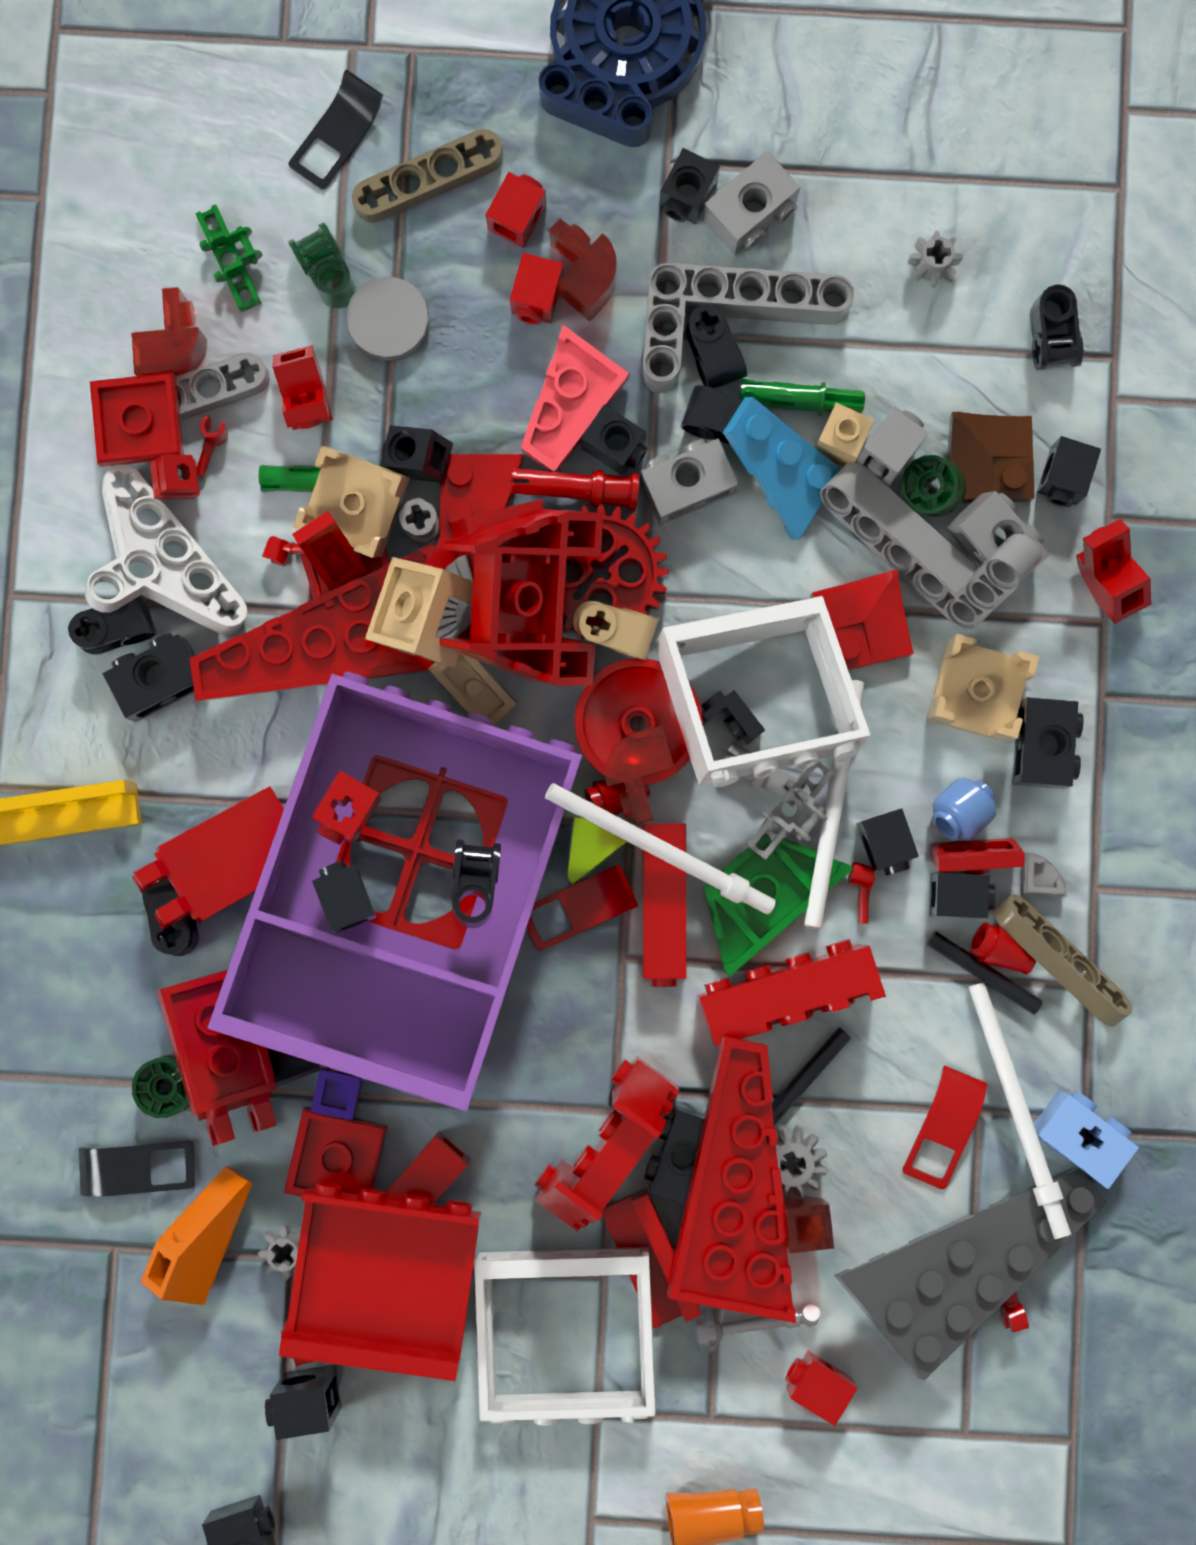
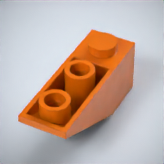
M225 1166L156 1241L140 1282L161 1300L205 1305L210 1289L215 1283L216 1274L226 1249L231 1243L232 1234L241 1211L248 1200L253 1182L233 1168Z

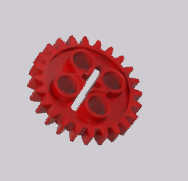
M599 504L597 513H603L602 535L610 538L613 546L609 551L601 553V557L567 556L566 565L575 564L583 571V575L578 581L572 583L565 582L563 618L567 620L565 624V632L567 634L574 629L572 614L575 608L582 602L589 601L593 595L598 593L608 595L612 600V606L616 608H627L648 615L645 611L646 608L659 610L660 603L653 595L666 594L667 588L658 583L657 580L667 578L669 570L659 568L657 565L667 560V554L663 552L654 553V549L658 547L661 539L660 537H654L647 540L646 536L650 530V524H644L637 529L635 527L637 514L632 513L624 521L620 519L621 509L619 506L615 508L611 516H606L603 504ZM586 506L582 507L581 511L589 512ZM622 547L628 548L629 551L609 567V579L607 581L601 577L598 578L579 600L573 599V595L592 580L594 566L603 569ZM628 564L636 565L641 570L642 577L637 582L627 583L618 574L621 567ZM597 614L595 617L588 616L586 619V624L591 626V630L594 626L601 627L603 619L599 618Z

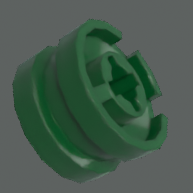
M924 455L913 460L905 469L901 479V493L905 503L913 510L931 517L945 516L954 512V508L960 502L962 503L966 494V480L962 475L961 469L954 462L937 455ZM938 479L940 488L936 493L932 494L929 489H926V484H931Z
M175 1055L161 1056L148 1061L135 1073L132 1081V1096L136 1106L146 1115L154 1118H168L190 1106ZM162 1079H168L172 1083V1091L170 1093H159L158 1089L161 1087Z

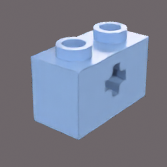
M1058 1090L1034 1122L1038 1138L1096 1183L1109 1189L1139 1149L1137 1145L1128 1139L1132 1132L1112 1117H1109L1106 1122L1093 1112L1097 1105L1077 1090H1075L1072 1096ZM1082 1128L1088 1129V1133L1093 1137L1089 1143L1083 1141V1137L1078 1134Z

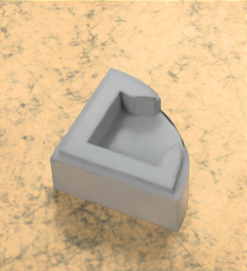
M1024 852L1021 894L1067 896L1065 881L1057 869L1043 856Z

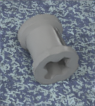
M421 498L412 499L404 504L403 509L399 513V521L407 537L419 544L433 541L439 534V517L434 506ZM423 514L426 519L424 521L425 527L422 529H417L414 524L416 522L415 515Z

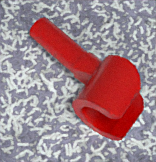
M208 415L200 422L204 443L196 468L197 475L201 477L205 476L215 447L224 444L228 439V431L224 421H222L218 432L208 433L212 423Z
M271 536L267 540L262 557L270 559L274 564L285 566L289 554L305 553L298 543H290L281 538Z
M853 862L851 865L853 870L849 873L847 883L860 887L858 893V923L867 924L869 923V896L875 881V874L870 866Z

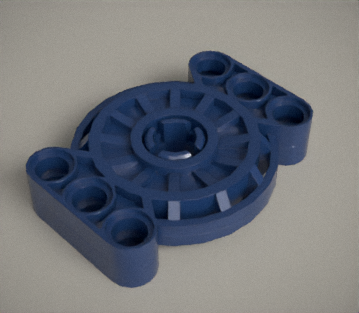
M555 0L550 16V43L555 63H550L544 67L539 75L541 106L552 116L624 146L639 147L643 145L651 134L652 108L674 98L689 84L700 66L706 41V16L702 5L704 0ZM568 1L567 6H566V9L562 11L563 7L565 6L566 2ZM696 16L699 32L692 27V18ZM623 26H632L641 32L635 37L626 38L624 44L619 45L618 34L615 31ZM557 31L565 36V44L561 48H559ZM695 52L694 57L687 66L686 63L689 54ZM554 85H562L567 88L562 94H553L548 91ZM595 100L605 104L599 110H592L586 107L587 103ZM636 116L642 119L643 123L637 126H630L624 120L628 117Z

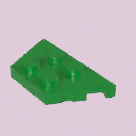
M763 834L756 843V847L760 850H765L771 843L770 837ZM783 837L766 860L747 847L721 870L727 875L731 873L739 875L749 881L750 887L775 899V906L768 915L742 901L738 904L721 896V890L707 883L703 886L724 972L729 977L807 910L817 851ZM833 859L828 891L853 870L849 864Z

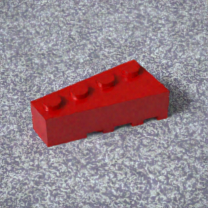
M846 939L825 946L828 954L811 958L810 952H805L786 958L787 967L771 971L769 965H764L744 972L746 980L730 984L728 978H723L705 984L706 992L697 996L713 1045L715 1047L720 1046L722 1035L744 1039L768 1032L773 1029L772 1025L778 1023L781 1026L808 1020L814 1016L813 1012L819 1010L822 1013L846 1009L855 1003L854 999L866 995L870 997L871 1001L886 997L870 946L861 944L852 946L850 939Z

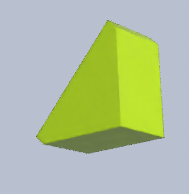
M575 817L567 878L574 885L625 845L627 841L583 818Z

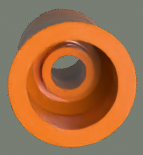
M735 1488L714 1492L665 1493L672 1545H716L743 1540L744 1535L763 1533V1512L757 1489L739 1492Z

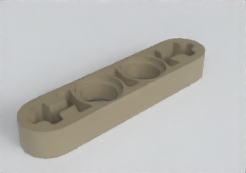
M476 130L358 183L353 190L352 201L355 211L366 222H379L497 169L502 162L503 150L501 140L491 130ZM484 144L487 149H490L491 157L484 159L482 154H477V146ZM462 151H466L467 159L469 158L471 166L469 168H465L463 156L460 153ZM449 158L456 161L458 164L456 173L450 177L438 175L435 167L440 160ZM414 175L419 178L421 183L418 190L411 194L401 192L398 189V182L402 177ZM390 184L393 196L396 199L392 202L386 192L385 185ZM372 193L375 198H378V206L371 209L368 204H365V195Z
M1011 895L995 908V918L1003 930L1099 1021L1109 1027H1115L1132 1013L1131 1003L1124 992L1024 898L1018 895Z

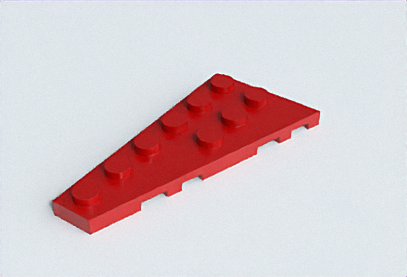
M432 542L401 559L425 565L434 549V544ZM390 563L304 603L282 616H277L240 636H235L189 658L196 702L328 685L331 674L343 677L344 672L354 673L366 679L429 671L428 668L435 662L365 639Z
M722 1035L667 1296L673 1300L796 1323L795 1307L792 1303L791 1267L788 1264L786 1238L788 1237L781 1171L777 1160V1133L774 1127L771 1100L773 1099L768 1047L761 1043Z

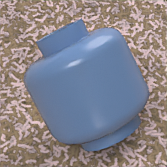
M956 779L936 797L932 804L934 814L932 820L935 827L950 840L968 841L974 839L996 816L993 791L987 784L979 780Z

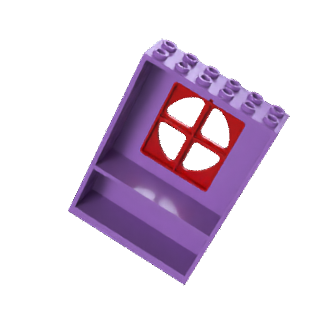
M344 672L343 677L331 674L208 1029L467 1112L565 810L545 799V795L552 783L571 791L582 755L574 753L575 747L560 740L551 739L549 744L534 740V733L520 727L509 726L508 731L491 726L492 719L477 713L469 712L467 718L451 713V706L437 700L427 699L426 704L409 699V692L394 686L386 685L384 691L368 686V679L354 673ZM339 771H342L379 794L405 781L416 779L427 782L430 787L413 837L403 839L365 826L356 842L363 841L404 856L405 864L390 908L383 913L375 911L377 916L375 919L334 934L330 929L312 880L321 877L320 869L333 863L344 861L346 867L350 866V850L353 844L344 839L339 846L317 833L320 825L315 823L312 815ZM450 790L462 794L473 807L481 825L483 846L493 847L494 843L501 844L498 883H495L491 917L479 928H467L459 924L453 915V909L435 920L420 924L411 923L404 917L418 870L422 864L431 863L453 871L455 855L434 849L429 844V837L442 798ZM348 802L345 807L337 805L334 808L338 815L337 821L341 822L344 817L352 819L355 816L351 808V802ZM468 895L460 902L459 907L466 916L476 917L485 910V903L479 896Z

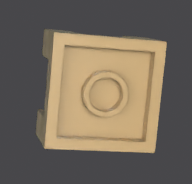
M321 446L315 462V466L321 468L308 507L299 508L293 528L300 529L329 511L354 548V551L371 558L382 557L410 477L337 449Z
M392 557L365 639L406 654L418 655L455 668L459 652L441 646L440 639L435 637L449 596L472 604L473 581L441 568Z
M956 634L947 641L926 721L1005 743L1018 739L1023 718H1017L1026 681L1034 677L1040 656L1018 651L1013 655L976 646L974 644L977 639Z

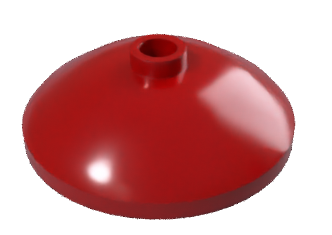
M630 658L612 663L593 676L592 686H585L576 706L575 733L583 755L599 773L621 784L646 786L672 777L689 762L690 756L659 661L647 658L646 660ZM690 685L701 722L703 723L702 711L698 697L694 689ZM639 717L645 721L646 728L642 732H634L630 728V721L633 718Z

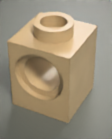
M836 403L815 448L829 460L843 467L849 462L854 463L873 425L874 419Z

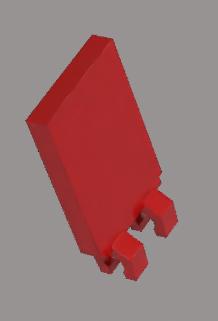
M271 786L159 845L156 849L157 852L154 853L157 860L133 873L132 879L140 893L168 878L179 898L172 900L155 911L154 916L162 930L189 915L193 921L198 919L199 923H202L255 893L284 811Z
M228 970L157 991L192 1116L197 1115L198 1121L206 1119V1127L212 1146L235 1139L228 1111L247 1106V1114L253 1133L277 1126L269 1098L273 1097L272 1091L279 1088L274 1085L275 1075L267 1048L208 1029Z

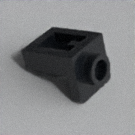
M735 690L727 696H724L719 691L701 705L705 711L702 714V725L704 726L723 712L727 717L723 720V724L737 741L743 738L749 744L765 731Z

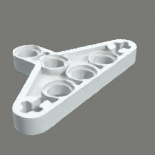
M124 464L109 468L104 476L102 494L116 559L89 576L85 589V599L94 610L112 612L143 595L222 635L236 633L242 628L247 615V606L242 597L161 499H154L153 489L135 468ZM118 480L121 484L129 483V493L123 487L115 489V481ZM132 497L134 502L131 506V509L127 510L125 507L129 506ZM141 510H151L159 516L160 522L153 526H147L138 520L136 514ZM169 541H176L184 546L186 554L180 558L170 557L164 552L163 545ZM136 561L144 562L150 566L152 575L147 578H137L130 573L128 566ZM195 573L205 574L210 578L212 586L206 590L196 589L191 585L189 577ZM100 582H108L116 587L118 595L112 599H102L95 594L93 587ZM218 592H220L218 601H216L214 597ZM211 600L209 606L204 605L205 602ZM221 607L225 611L234 610L233 619L229 616L221 618L218 615Z

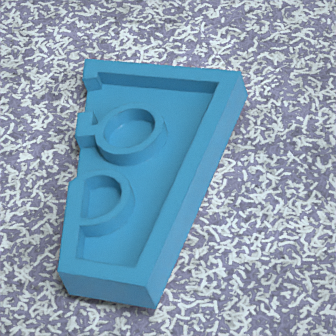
M745 397L723 431V434L748 473L755 476L766 494L764 498L771 509L778 512L786 525L783 528L790 539L800 540L822 504L820 497L821 489L841 469L754 397Z

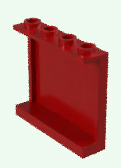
M319 1182L316 1183L315 1188H308L302 1194L301 1201H305L287 1327L286 1332L281 1337L278 1356L456 1381L460 1367L481 1212L472 1211V1204L461 1201H447L446 1207L428 1204L429 1198L418 1195H403L402 1201L385 1198L386 1193L384 1191L376 1189H359V1194L341 1192V1185Z

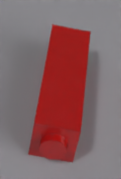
M643 823L642 830L686 852L685 823ZM642 849L643 979H651L652 987H677V979H686V872Z
M439 1131L385 1192V1198L402 1201L403 1195H418L429 1198L428 1204L433 1205L467 1167L471 1159Z

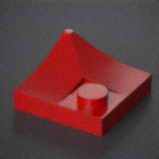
M897 569L811 593V598L823 596L848 671L909 657L914 654Z

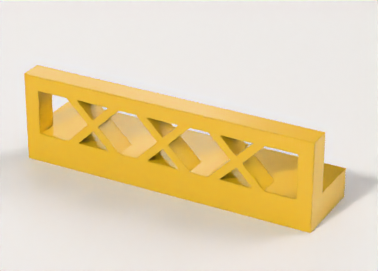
M127 780L0 799V846L142 824L137 783Z

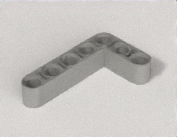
M663 263L655 267L649 279L642 370L643 382L648 389L659 394L667 393L677 385L681 368L685 314L691 315L694 309L700 305H715L722 310L727 318L833 325L843 321L847 316L855 295L854 287L845 277L832 274ZM662 282H671L677 286L678 290L673 294L666 295L658 291L657 286ZM703 285H712L718 289L719 294L708 298L701 295L698 289ZM744 288H753L759 292L761 297L757 300L749 301L741 296L740 291ZM785 291H795L800 295L802 301L791 304L786 302L781 294ZM826 294H836L843 301V305L838 307L829 306L824 301L823 296ZM660 322H668L674 326L675 331L670 335L663 336L655 332L653 327ZM663 362L667 363L673 371L665 377H659L653 374L650 368L655 363Z
M858 462L847 463L820 492L822 503L828 511L893 570L897 569L898 574L947 619L964 630H972L977 627L1023 582L1041 560V550L1033 539L1023 534H1013L977 568L876 475Z

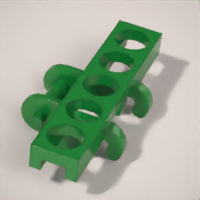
M215 204L211 206L212 209L201 213L199 211L195 213L209 242L207 243L206 240H203L199 243L202 251H213L223 274L220 271L215 272L214 278L216 282H227L239 310L243 312L262 303L245 266L251 263H258L263 254L260 250H254L248 238L252 234L250 227L242 228V226H239L235 231L229 233L222 215ZM211 216H215L219 223V226L214 230L208 229L205 222ZM241 241L246 252L242 256L239 255L234 244ZM227 243V245H226L225 247H223V248H217V247H220V246H222V245H224V244ZM229 252L234 253L237 257L235 258L236 262L228 266L223 265V255ZM242 274L244 281L241 284H234L231 278ZM249 289L253 297L252 300L243 303L239 296L240 291Z

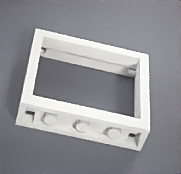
M823 596L664 627L655 643L658 658L699 786L713 783L714 787H724L739 780V777L754 774L755 778H764L777 773L782 767L794 765L795 769H804L817 764L822 758L834 756L835 760H845L859 753L858 750L871 736ZM805 631L840 734L714 761L681 656Z
M649 1247L478 1253L474 1261L480 1421L503 1423V1427L515 1425L517 1420H534V1423L537 1425L549 1426L558 1424L560 1419H578V1422L581 1424H597L603 1422L604 1418L621 1417L623 1422L634 1423V1419H647L648 1416H655ZM637 1274L642 1391L496 1395L492 1279Z

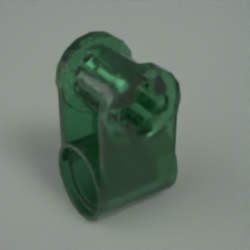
M325 222L318 224V230L298 241L294 239L289 240L288 244L305 275L309 276L322 301L331 308L341 309L347 307L350 298L356 292V286L349 268L342 258V253ZM331 279H344L338 288H326L327 283Z

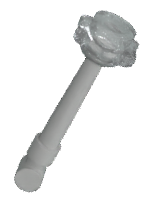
M813 1304L805 1306L800 1311L795 1309L796 1323L756 1317L723 1324L709 1310H702V1319L694 1320L697 1343L699 1347L707 1346L708 1354L715 1352L716 1346L722 1340L723 1335L785 1326L786 1328L799 1327L800 1324L813 1327L819 1321L820 1310Z

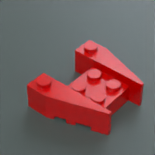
M536 509L445 542V550L474 553L470 638H440V645L530 681L555 686H592L595 643L562 637L567 556L601 557L603 513Z
M638 1056L635 1057L632 1063L625 1059L610 1079L616 1084L612 1089L613 1107L619 1110L620 1113L613 1109L599 1128L601 1140L593 1149L587 1145L574 1162L573 1167L562 1159L555 1168L548 1164L534 1184L540 1189L536 1194L535 1201L577 1232L582 1227H587L590 1222L593 1224L602 1217L604 1208L653 1140L655 1138L658 1139L662 1134L667 1121L661 1116L669 1114L674 1105L672 1101L679 1093V1087Z

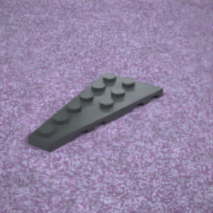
M1072 1168L1052 1177L1053 1182L1058 1181L1064 1198L1060 1200L1071 1232L1069 1236L1054 1239L1043 1205L1038 1206L1033 1192V1188H1036V1185H1034L1025 1192L1007 1200L1002 1199L989 1205L987 1209L962 1217L909 1241V1244L889 1253H882L851 1270L846 1269L834 1276L919 1379L925 1381L1107 1203L1080 1169Z

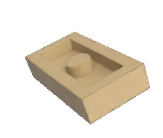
M459 653L455 668L437 662L428 668L467 713H477L492 719L491 726H494L517 705L479 661Z

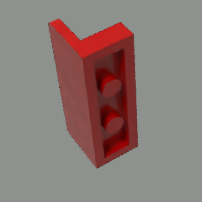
M647 1188L607 1205L603 1210L602 1216L616 1247H649L652 1327L657 1328L681 1316L684 1317L685 1322L701 1316L699 1304L673 1300L667 1296L675 1250ZM637 1274L629 1275L638 1295Z

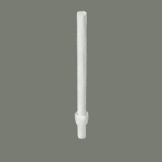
M852 680L861 705L864 682ZM834 758L832 771L834 774L830 778L824 815L828 819L822 822L804 923L805 927L812 929H821L851 758L845 760H835Z
M552 783L548 788L545 799L721 890V896L736 904L742 901L767 915L772 912L776 903L775 899L750 887L749 881L735 873L727 875L555 783Z
M985 982L970 986L968 988L1036 1184L1033 1192L1038 1206L1043 1205L1054 1239L1069 1236L1071 1232L1060 1200L1064 1198L1058 1181L1053 1182Z

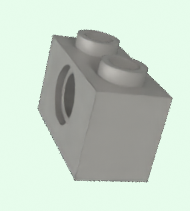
M766 151L704 204L702 219L727 248L736 255L744 247L747 250L755 247L765 237V229L773 222L777 221L781 224L795 212L798 207L796 202L801 187L769 151ZM748 201H757L764 209L760 212H750L743 204Z
M894 407L863 447L855 462L867 467L889 487L916 453L929 432L923 428V422L915 414L907 410L901 412Z
M706 438L696 440L683 448L685 453L669 459L667 454L661 455L645 464L646 469L641 471L640 482L659 525L736 494L739 484L719 438L711 442H707ZM689 470L697 475L699 482L692 487H684L677 482L676 475L681 471Z
M996 491L981 493L945 527L979 567L999 548L994 541L995 531L999 527L1005 532L1006 540L1013 534H1023L1037 543L1041 550V560L1037 566L1050 555L1042 545L1044 539L1034 527L1029 524L1025 525L1015 514L1017 508L1009 497L1003 493L998 494Z

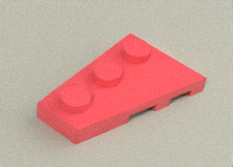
M563 325L553 359L550 361L546 372L544 385L521 445V451L547 471L558 472L580 444L582 436L603 405L609 406L629 380L630 373Z

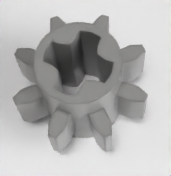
M935 231L929 241L921 237L917 239L914 246L919 253L911 254L908 260L909 265L916 266L918 272L915 277L916 281L923 278L926 281H930L932 288H935L942 277L950 282L953 280L956 271L952 266L959 265L963 258V254L955 253L953 246L956 241L955 237L948 240L940 237L939 231ZM929 255H936V261L940 262L941 264H935L934 257Z
M288 1222L281 1226L279 1236L269 1230L264 1235V1238L270 1246L258 1252V1257L267 1258L269 1267L265 1273L268 1275L274 1270L282 1272L284 1281L291 1277L292 1268L296 1266L301 1230L298 1233L290 1231ZM288 1243L294 1250L284 1259L279 1253L282 1247Z

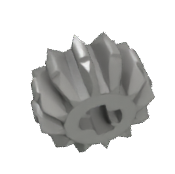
M780 1125L778 1126L780 1140L777 1141L776 1150L778 1167L781 1171L783 1199H786L790 1187H793L797 1198L801 1199L804 1198L802 1185L806 1182L815 1191L819 1188V1184L812 1177L813 1173L818 1175L827 1174L825 1166L815 1163L827 1157V1152L824 1148L813 1149L819 1140L814 1133L808 1135L803 1140L804 1128L802 1126L796 1125L793 1129L792 1137H789L786 1127ZM789 1152H793L797 1158H801V1163L795 1162L798 1168L794 1171H789L785 1165L780 1166L781 1160L786 1162L784 1155Z

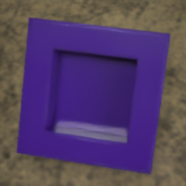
M321 1068L310 1112L352 1121L355 1118L363 1078Z

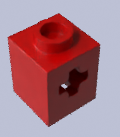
M508 171L485 214L487 229L524 248L547 206L546 190L542 189L543 186L531 176L522 174L519 177Z
M522 253L510 296L511 313L516 314L520 321L532 325H539L541 321L552 323L564 279L563 263Z
M339 771L312 815L315 823L320 825L317 833L339 846L344 839L354 845L381 800L380 794L346 773ZM348 802H351V808L355 816L352 819L344 817L341 822L337 821L338 815L334 808L337 805L345 807Z
M809 1350L802 1360L796 1358L793 1361L785 1377V1381L788 1382L786 1389L790 1399L833 1426H836L858 1389L852 1377Z

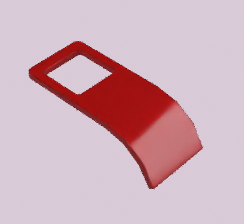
M617 864L534 903L532 911L559 899L571 922L572 930L543 942L531 916L526 928L536 949L542 951L638 907V903L620 864Z
M945 1065L943 1066L940 1082L931 1107L902 1168L904 1174L942 1190L947 1187L980 1115L986 1096L987 1083ZM924 1139H929L955 1151L942 1178L912 1167Z

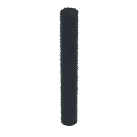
M936 930L927 940L926 945L1031 1014L1035 1015L1042 1006L1043 1001L988 964L978 961L977 957Z
M840 1027L835 1030L772 1102L774 1126L851 1040V1037Z

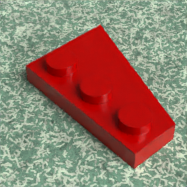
M450 454L444 483H440L439 539L443 535L449 540H453L449 523L508 506L511 497V483H515L516 480L511 479L512 468H521L524 459L523 454Z

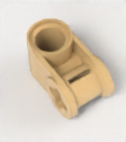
M597 601L582 602L575 608L572 614L573 628L582 637L591 642L610 647L614 651L644 660L647 658L659 620L627 608L620 609ZM597 614L599 618L603 619L601 627L594 626L591 630V626L586 624V619L588 616L595 617Z

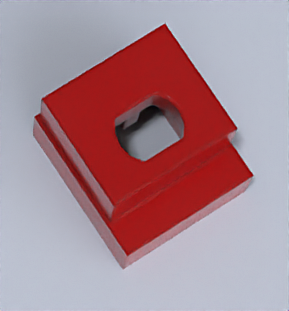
M162 454L150 462L154 499H195L200 495L196 461L192 455ZM177 469H180L182 472V480L178 478Z

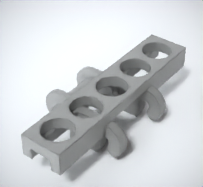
M821 761L806 768L795 783L788 779L785 785L790 790L774 810L771 811L768 808L763 810V814L767 818L746 844L763 859L766 860L783 837L792 830L797 833L795 838L798 841H801L803 838L810 842L811 838L808 833L819 819L823 821L828 819L823 814L825 809L822 806L817 809L812 805L816 801L814 798L834 774L832 770L820 763ZM816 768H819L824 776L818 784H813L808 777ZM803 784L807 785L810 788V794L800 787ZM795 794H797L804 801L799 800ZM786 801H793L797 805V812L792 817H787L782 812V805ZM807 808L812 812V815L800 829L794 822L804 809ZM773 822L781 828L778 834H774L769 830ZM763 834H766L770 837L771 843L765 850H760L756 847V843Z

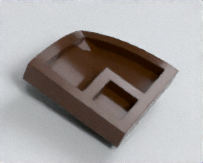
M952 412L949 424L948 460L954 462L961 469L962 475L966 480V494L962 503H971L981 493L996 491L998 494H1005L1013 502H1031L1035 498L1032 416H998Z

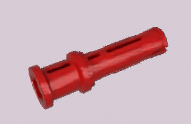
M512 468L511 479L528 480L529 484L511 483V495L523 494L589 500V505L597 508L599 504H615L627 506L628 510L631 511L636 510L639 473L632 472L630 476H615L604 474L603 470L597 469L592 471L591 475Z

